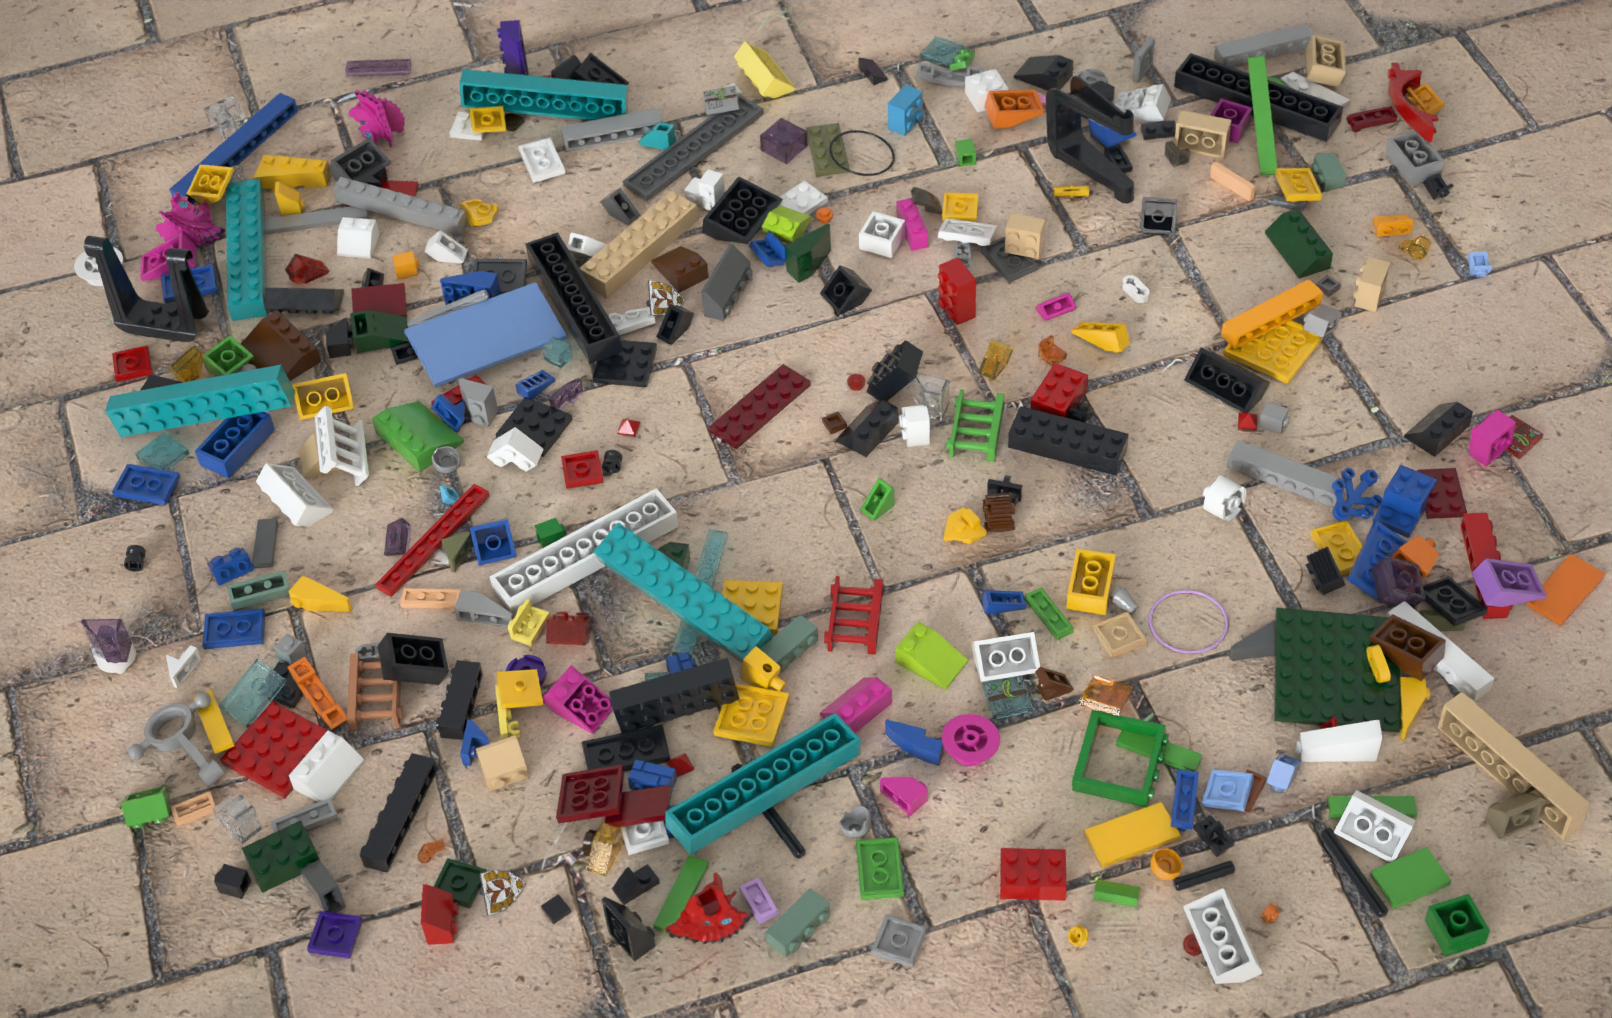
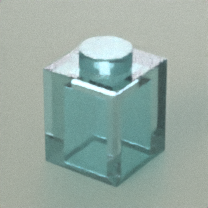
M552 337L542 347L544 360L559 368H562L572 358L570 345L555 337Z

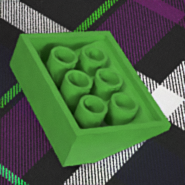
M419 401L386 408L372 418L375 432L419 472L433 464L432 455L436 448L449 446L455 449L464 443V440Z

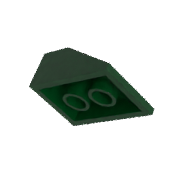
M828 223L785 245L786 271L798 283L811 277L830 253L831 237L830 225Z

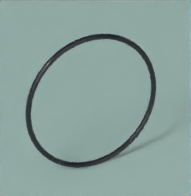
M851 130L840 133L833 138L829 146L830 156L833 161L843 170L855 175L875 176L882 174L892 167L895 160V154L891 145L882 137L867 131ZM848 133L869 134L879 138L890 148L892 161L886 169L877 173L854 172L836 161L832 154V145L838 137Z

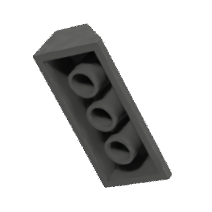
M729 244L701 291L705 317L724 321L727 315H730L733 304L737 303L740 292L744 291L747 280L752 277L753 270L751 269L750 261L733 244Z

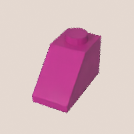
M883 777L880 779V792L910 816L928 801L926 785L921 781L918 782L913 777Z

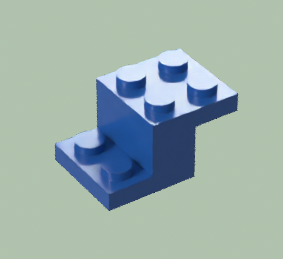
M1400 465L1384 491L1382 505L1374 516L1372 523L1379 521L1393 532L1409 538L1425 512L1428 496L1435 487L1437 479Z

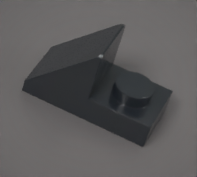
M380 164L355 181L382 188L381 184L387 181L388 177L385 167Z
M648 864L634 873L627 867L612 887V891L621 903L625 905L660 884V881Z

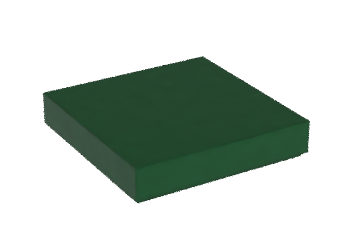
M447 858L433 887L451 893L454 902H458L459 906L471 908L481 887L479 873L486 872L487 869Z

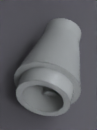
M1121 586L1116 587L1109 596L1113 604L1128 611L1131 615L1139 608V605L1136 604L1128 591Z

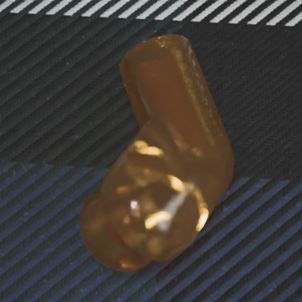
M443 839L424 844L418 853V860L421 863H427L435 852L445 849Z

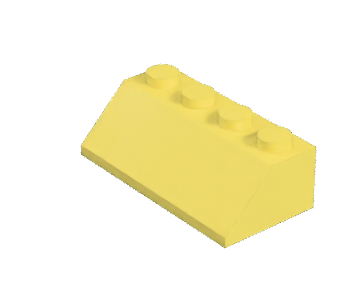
M744 42L734 55L738 62L737 65L744 69V74L752 79L751 83L759 88V93L762 96H769L774 99L795 91V86L766 51L748 42Z

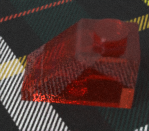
M294 254L285 269L291 281L304 284L329 273L328 268L322 261L299 254Z

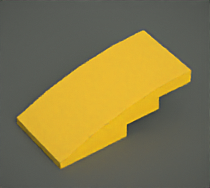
M503 106L469 108L472 133L506 131Z

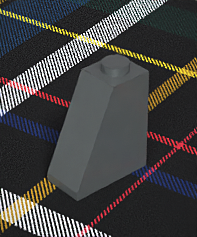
M320 860L309 863L300 870L305 884L322 911L336 913L346 907L337 882Z

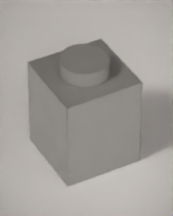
M1267 402L1260 416L1259 427L1281 434L1283 427L1287 428L1290 417H1288L1289 408Z
M286 634L274 646L279 662L288 665L307 656L302 641L289 634Z

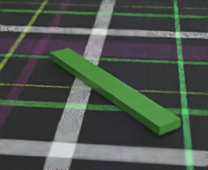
M1265 56L1248 58L1260 175H1270L1276 172L1277 160Z

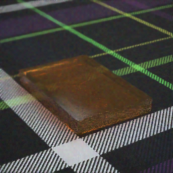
M1094 676L1080 697L1079 705L1119 716L1133 692V686Z

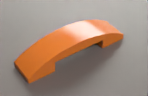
M306 657L287 667L312 708L331 731L347 722V715L328 693Z

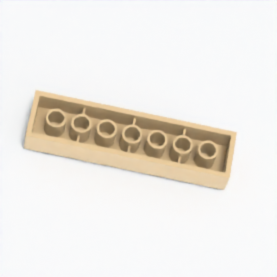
M673 191L665 195L580 267L592 290L606 298L611 296L699 220L697 204Z
M1463 692L1444 704L1438 729L1510 794L1519 796L1529 793L1542 797L1544 803L1539 819L1563 841L1582 827L1590 803L1584 796L1578 794L1567 781L1562 780L1551 767L1546 766L1538 759L1535 753L1530 752L1522 745L1519 739L1514 738L1506 731L1503 725L1498 724L1487 711L1482 710L1472 698L1466 696Z

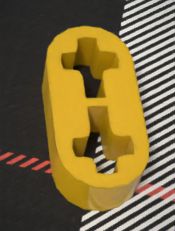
M1379 645L1367 647V658L1378 683L1390 681V670Z

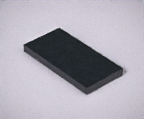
M662 724L582 742L588 770L623 765L624 770L629 771L632 770L636 759L653 764L666 763L670 760Z

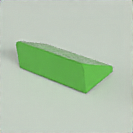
M1097 879L1094 900L1137 907L1140 887Z

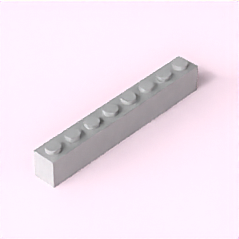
M340 177L333 188L338 203L458 236L462 235L468 224L465 210L348 178Z

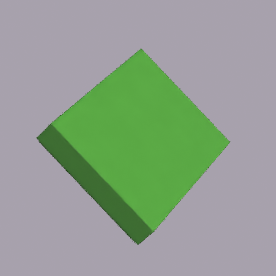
M898 837L856 840L861 900L904 897Z
M1427 847L1374 869L1370 873V876L1393 909L1444 888L1451 883L1450 878Z

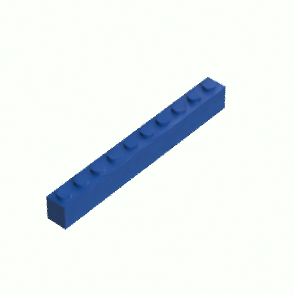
M279 93L169 189L171 196L173 197L176 192H179L180 197L188 196V202L192 205L197 202L187 195V192L200 164L231 167L234 169L298 112L295 99Z

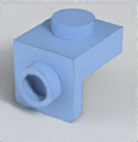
M1487 252L1468 254L1470 275H1476L1477 277L1487 276L1492 270V265H1489Z

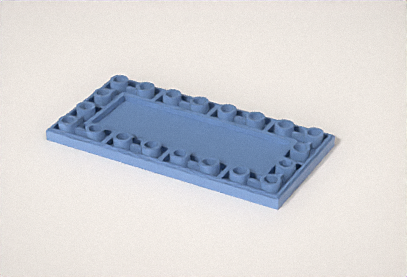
M536 282L404 329L405 335L434 387L567 339L564 329Z

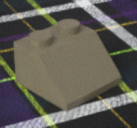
M1529 793L1519 796L1513 795L1504 802L1493 803L1488 808L1485 820L1499 839L1535 825L1544 800L1542 797Z

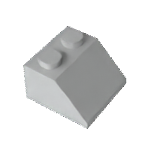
M459 378L458 382L462 400L465 401V409L472 423L489 427L498 413L493 386Z

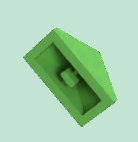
M878 478L860 510L872 520H877L894 506V488L883 479Z

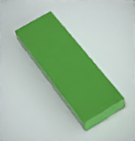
M1042 587L1025 595V601L1056 640L1074 632L1073 626Z

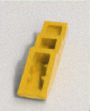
M210 689L204 691L211 697L210 705L206 708H198L197 711L213 751L216 754L234 747V743L213 692Z

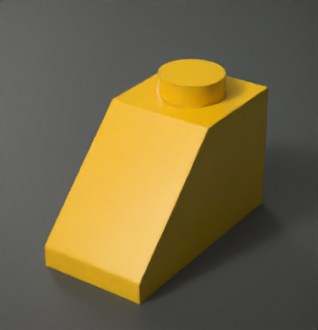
M275 182V196L281 216L303 213L305 201L301 199L300 193L281 182Z

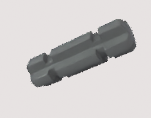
M1273 195L1271 205H1281L1280 207L1289 209L1299 208L1300 211H1304L1306 201L1290 202L1285 197L1280 198V196Z

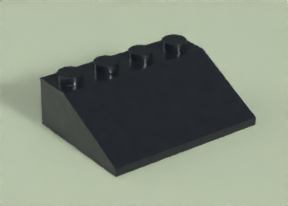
M738 176L703 218L702 233L715 240L748 244L762 227L769 212L776 209L783 199Z

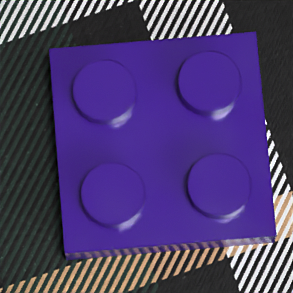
M320 911L307 947L308 953L351 959L363 922L362 917Z

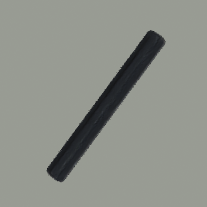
M1331 828L1323 830L1321 837L1378 918L1386 916L1388 914L1387 907Z

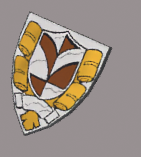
M648 280L649 300L646 301V305L650 307V316H665L670 304L678 306L683 304L684 299L671 286L663 282Z
M491 870L479 873L482 885L479 893L484 896L487 916L497 914L515 902L525 885V882L520 877L504 870Z

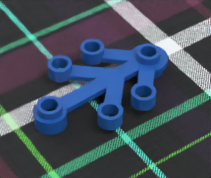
M1346 468L1341 473L1344 481L1337 479L1332 483L1337 501L1332 514L1338 521H1346L1351 516L1369 519L1374 514L1373 509L1369 506L1373 508L1379 507L1382 504V498L1379 495H1374L1371 498L1360 496L1367 487L1377 482L1378 474L1374 470H1366L1360 475L1361 483L1354 490L1352 478H1354L1355 472L1351 468ZM1343 489H1346V501H1344V496L1342 492ZM1353 504L1368 505L1363 509L1351 508Z

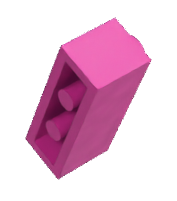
M909 198L896 201L897 218L905 220V237L911 251L927 248L928 231L914 199Z

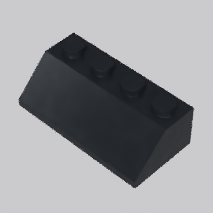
M265 288V309H271V313L276 310L282 313V309H287L288 313H299V310H305V313L316 314V310H323V314H333V311L340 309L344 289Z
M1202 347L1184 381L1243 413H1249L1262 399L1270 384L1269 381Z

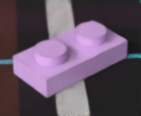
M759 877L739 886L741 894L759 924L778 915V910Z

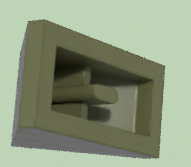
M467 531L441 540L452 572H456L474 545L471 532Z

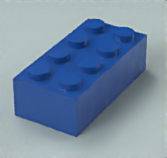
M259 412L224 419L195 450L200 466L230 478L275 430L271 415L266 412Z

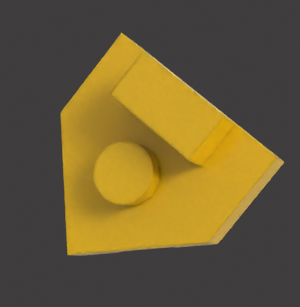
M473 199L461 202L460 208L465 210L467 222L470 226L475 227L492 223L499 209V204L492 203L490 205L482 203V200Z
M962 507L948 515L944 541L952 542V540L963 541V543L972 544L986 536L987 531L981 526L980 518L970 508L965 509Z

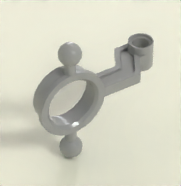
M200 692L189 706L173 703L157 710L145 725L144 735L146 739L140 744L131 745L128 749V756L133 760H139L150 746L162 751H173L182 747L201 769L197 772L198 776L207 787H210L225 773L214 760L208 764L189 741L196 729L194 712L198 708H206L210 705V695L206 692ZM186 717L185 724L178 733L167 739H157L158 732L166 723L175 718Z

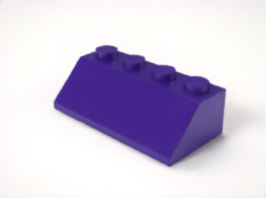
M520 20L500 21V28H497L498 38L502 40L500 41V51L504 52L502 54V62L506 64L504 73L528 75Z

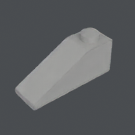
M461 590L454 608L457 620L508 628L510 620L513 619L511 612L482 593L472 590Z

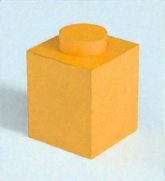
M413 251L392 255L397 279L418 275L417 268H420L418 257L414 258Z

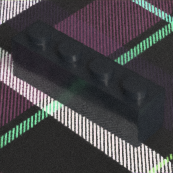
M457 660L455 668L451 669V682L446 686V699L441 703V716L436 721V729L439 730L441 738L463 740L467 720L471 719L483 676L480 662Z

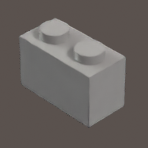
M1322 304L1306 314L1303 321L1305 323L1303 330L1324 338L1337 329L1342 312Z

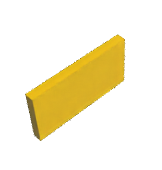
M1162 802L1084 830V835L1102 867L1112 865L1181 838L1178 829L1171 827V817Z

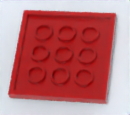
M272 701L234 743V747H231L222 756L220 761L230 769L286 798L294 789L289 775L328 730Z

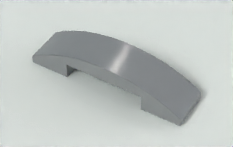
M918 63L917 76L938 85L965 86V77L982 73L984 68L967 67V72L934 69L935 64Z

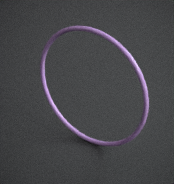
M1179 590L1168 593L1155 602L1149 614V626L1155 638L1165 647L1180 653L1196 654L1211 650L1222 642L1228 631V617L1220 603L1211 596L1193 590ZM1193 593L1204 596L1221 609L1225 618L1224 633L1215 644L1205 649L1187 651L1174 648L1163 642L1153 629L1152 614L1155 607L1163 599L1174 594Z

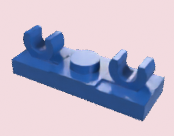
M1179 769L1177 771L1171 827H1177L1178 831L1192 830L1199 772Z

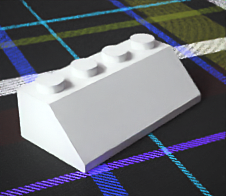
M266 463L256 480L261 490L269 495L271 501L281 508V512L287 515L296 526H312L334 511L331 505L294 467Z
M1224 888L1183 906L1216 984L1241 983L1263 973L1231 898Z

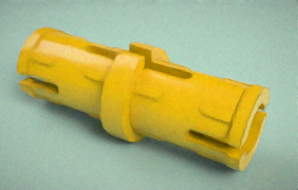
M1089 185L1054 186V197H1089Z

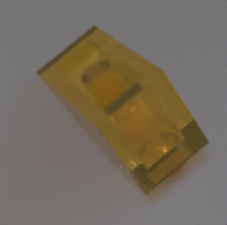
M991 339L978 373L995 380L1008 364L1014 346L1000 340Z
M193 345L167 369L180 382L198 380L201 377L204 353L196 345Z
M601 823L592 842L587 863L588 871L607 876L624 843L621 828Z

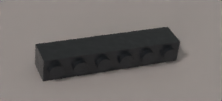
M411 753L409 759L404 762L403 771L400 777H397L392 793L387 796L386 805L383 811L379 812L377 823L370 830L366 845L361 848L360 857L364 867L388 873L438 771L434 758Z

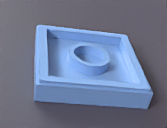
M1212 770L1202 800L1203 807L1245 811L1254 775L1252 773Z

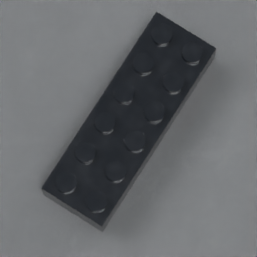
M1020 406L1008 433V448L1117 476L1127 451L1129 434Z
M728 658L609 691L613 712L621 733L650 727L657 723L671 721L678 717L692 715L699 711L709 710L740 700Z

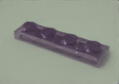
M411 59L347 61L345 73L346 76L354 77L406 75L411 73L412 62Z

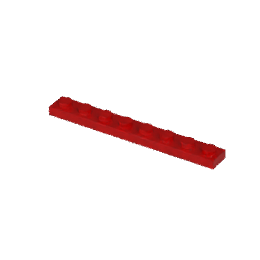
M473 484L375 584L376 588L392 597L442 546L441 540L450 537L490 496L489 491Z

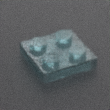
M165 432L136 453L137 459L148 467L162 470L171 469L189 455L186 447Z

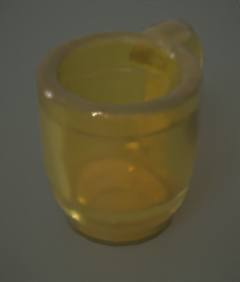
M1420 235L1414 240L1402 241L1399 244V249L1403 252H1408L1409 256L1415 260H1422L1430 250L1431 241L1429 237Z

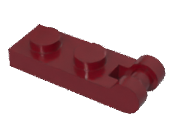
M1392 106L1353 113L1348 115L1346 120L1351 125L1353 132H1359L1363 128L1397 122L1398 116Z

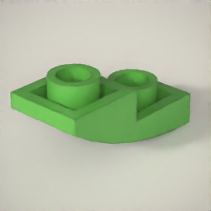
M968 48L959 50V54L954 56L955 63L950 64L951 71L968 67L973 61L975 50L969 51Z

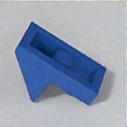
M443 394L438 395L432 409L456 433L459 432L464 422L465 401L454 406Z
M467 720L460 751L462 763L467 766H471L473 758H476L477 748L490 744L488 737L472 720Z

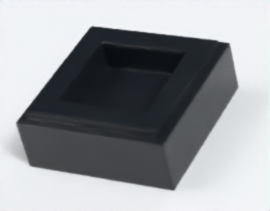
M559 894L541 905V910L553 924L571 913V909Z

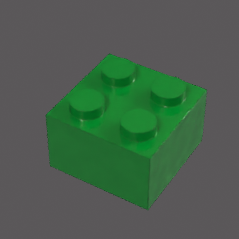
M1470 894L1428 907L1425 922L1445 957L1486 944L1490 929Z

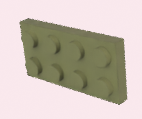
M839 123L806 127L816 177L849 173L833 161L829 152L831 141L841 133ZM840 136L832 145V154L839 164L850 170L843 138Z

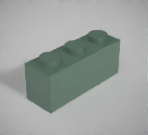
M285 570L227 585L233 611L288 597V591L290 590Z
M799 615L762 646L760 650L781 667L780 672L784 671L791 662L800 658L804 651L817 643L818 627L802 615Z
M810 888L766 931L767 943L786 958L791 953H795L801 943L806 938H810L821 923L824 924L829 919L830 903Z

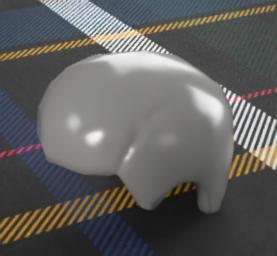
M443 446L436 448L432 455L433 466L440 473H452L460 464V455L453 447Z
M859 805L854 806L852 812L848 813L845 811L839 822L841 832L849 838L864 836L870 831L872 825L870 811L866 807Z

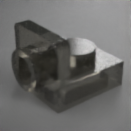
M1171 140L1166 142L1164 155L1172 166L1176 167L1189 163L1190 150L1189 148L1180 150Z

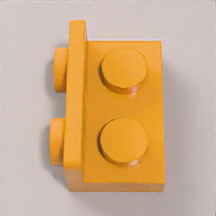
M1408 214L1373 217L1372 223L1376 236L1412 234L1414 220L1409 219Z

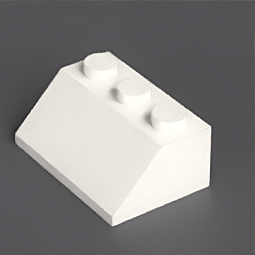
M1034 632L972 643L974 661L981 682L1034 674L1040 667Z
M327 731L291 772L289 778L294 790L319 803L329 798L332 800L365 761L343 738Z
M1356 790L1334 833L1389 862H1393L1396 860L1415 820Z

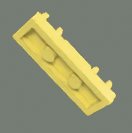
M495 685L501 738L505 739L514 735L519 738L521 737L520 731H513V729L519 728V722L512 721L509 723V720H512L511 708L501 707L498 685Z

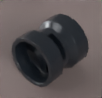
M140 545L128 546L124 567L133 572L141 571L144 566L143 559L145 558L146 550Z

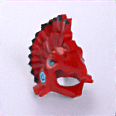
M714 872L713 882L708 883L699 894L691 897L686 903L685 910L681 912V917L664 929L670 938L677 937L680 939L684 937L685 940L691 939L694 944L697 942H702L703 944L710 942L714 944L716 941L723 942L725 938L731 939L732 935L738 934L739 929L744 928L745 922L750 920L748 913L738 911L737 908L730 904L731 899L737 893L736 890L731 895H725L722 879L717 872Z

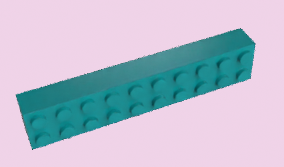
M466 69L462 70L459 82L461 108L503 106L504 112L583 120H598L627 114L628 85Z
M260 179L231 182L226 187L227 307L232 321L267 316V309H265V288H267L264 191Z
M276 365L113 395L109 398L105 412L120 437H127L291 407L295 390L282 366Z
M619 522L593 552L601 563L741 663H743V659L755 646L760 649L773 638L767 626Z
M834 713L667 810L666 828L685 850L692 855L858 756L861 739Z

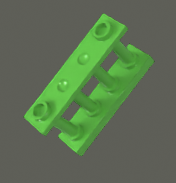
M960 389L959 397L955 396V419L951 438H947L946 449H950V457L954 456L955 448L984 451V453H987V461L994 462L1004 409V394L997 393L996 400H992V402L964 399V389ZM964 406L991 409L994 413L990 414V416L962 413V408ZM960 420L989 423L991 428L959 427ZM957 435L982 436L989 439V441L985 443L957 441Z

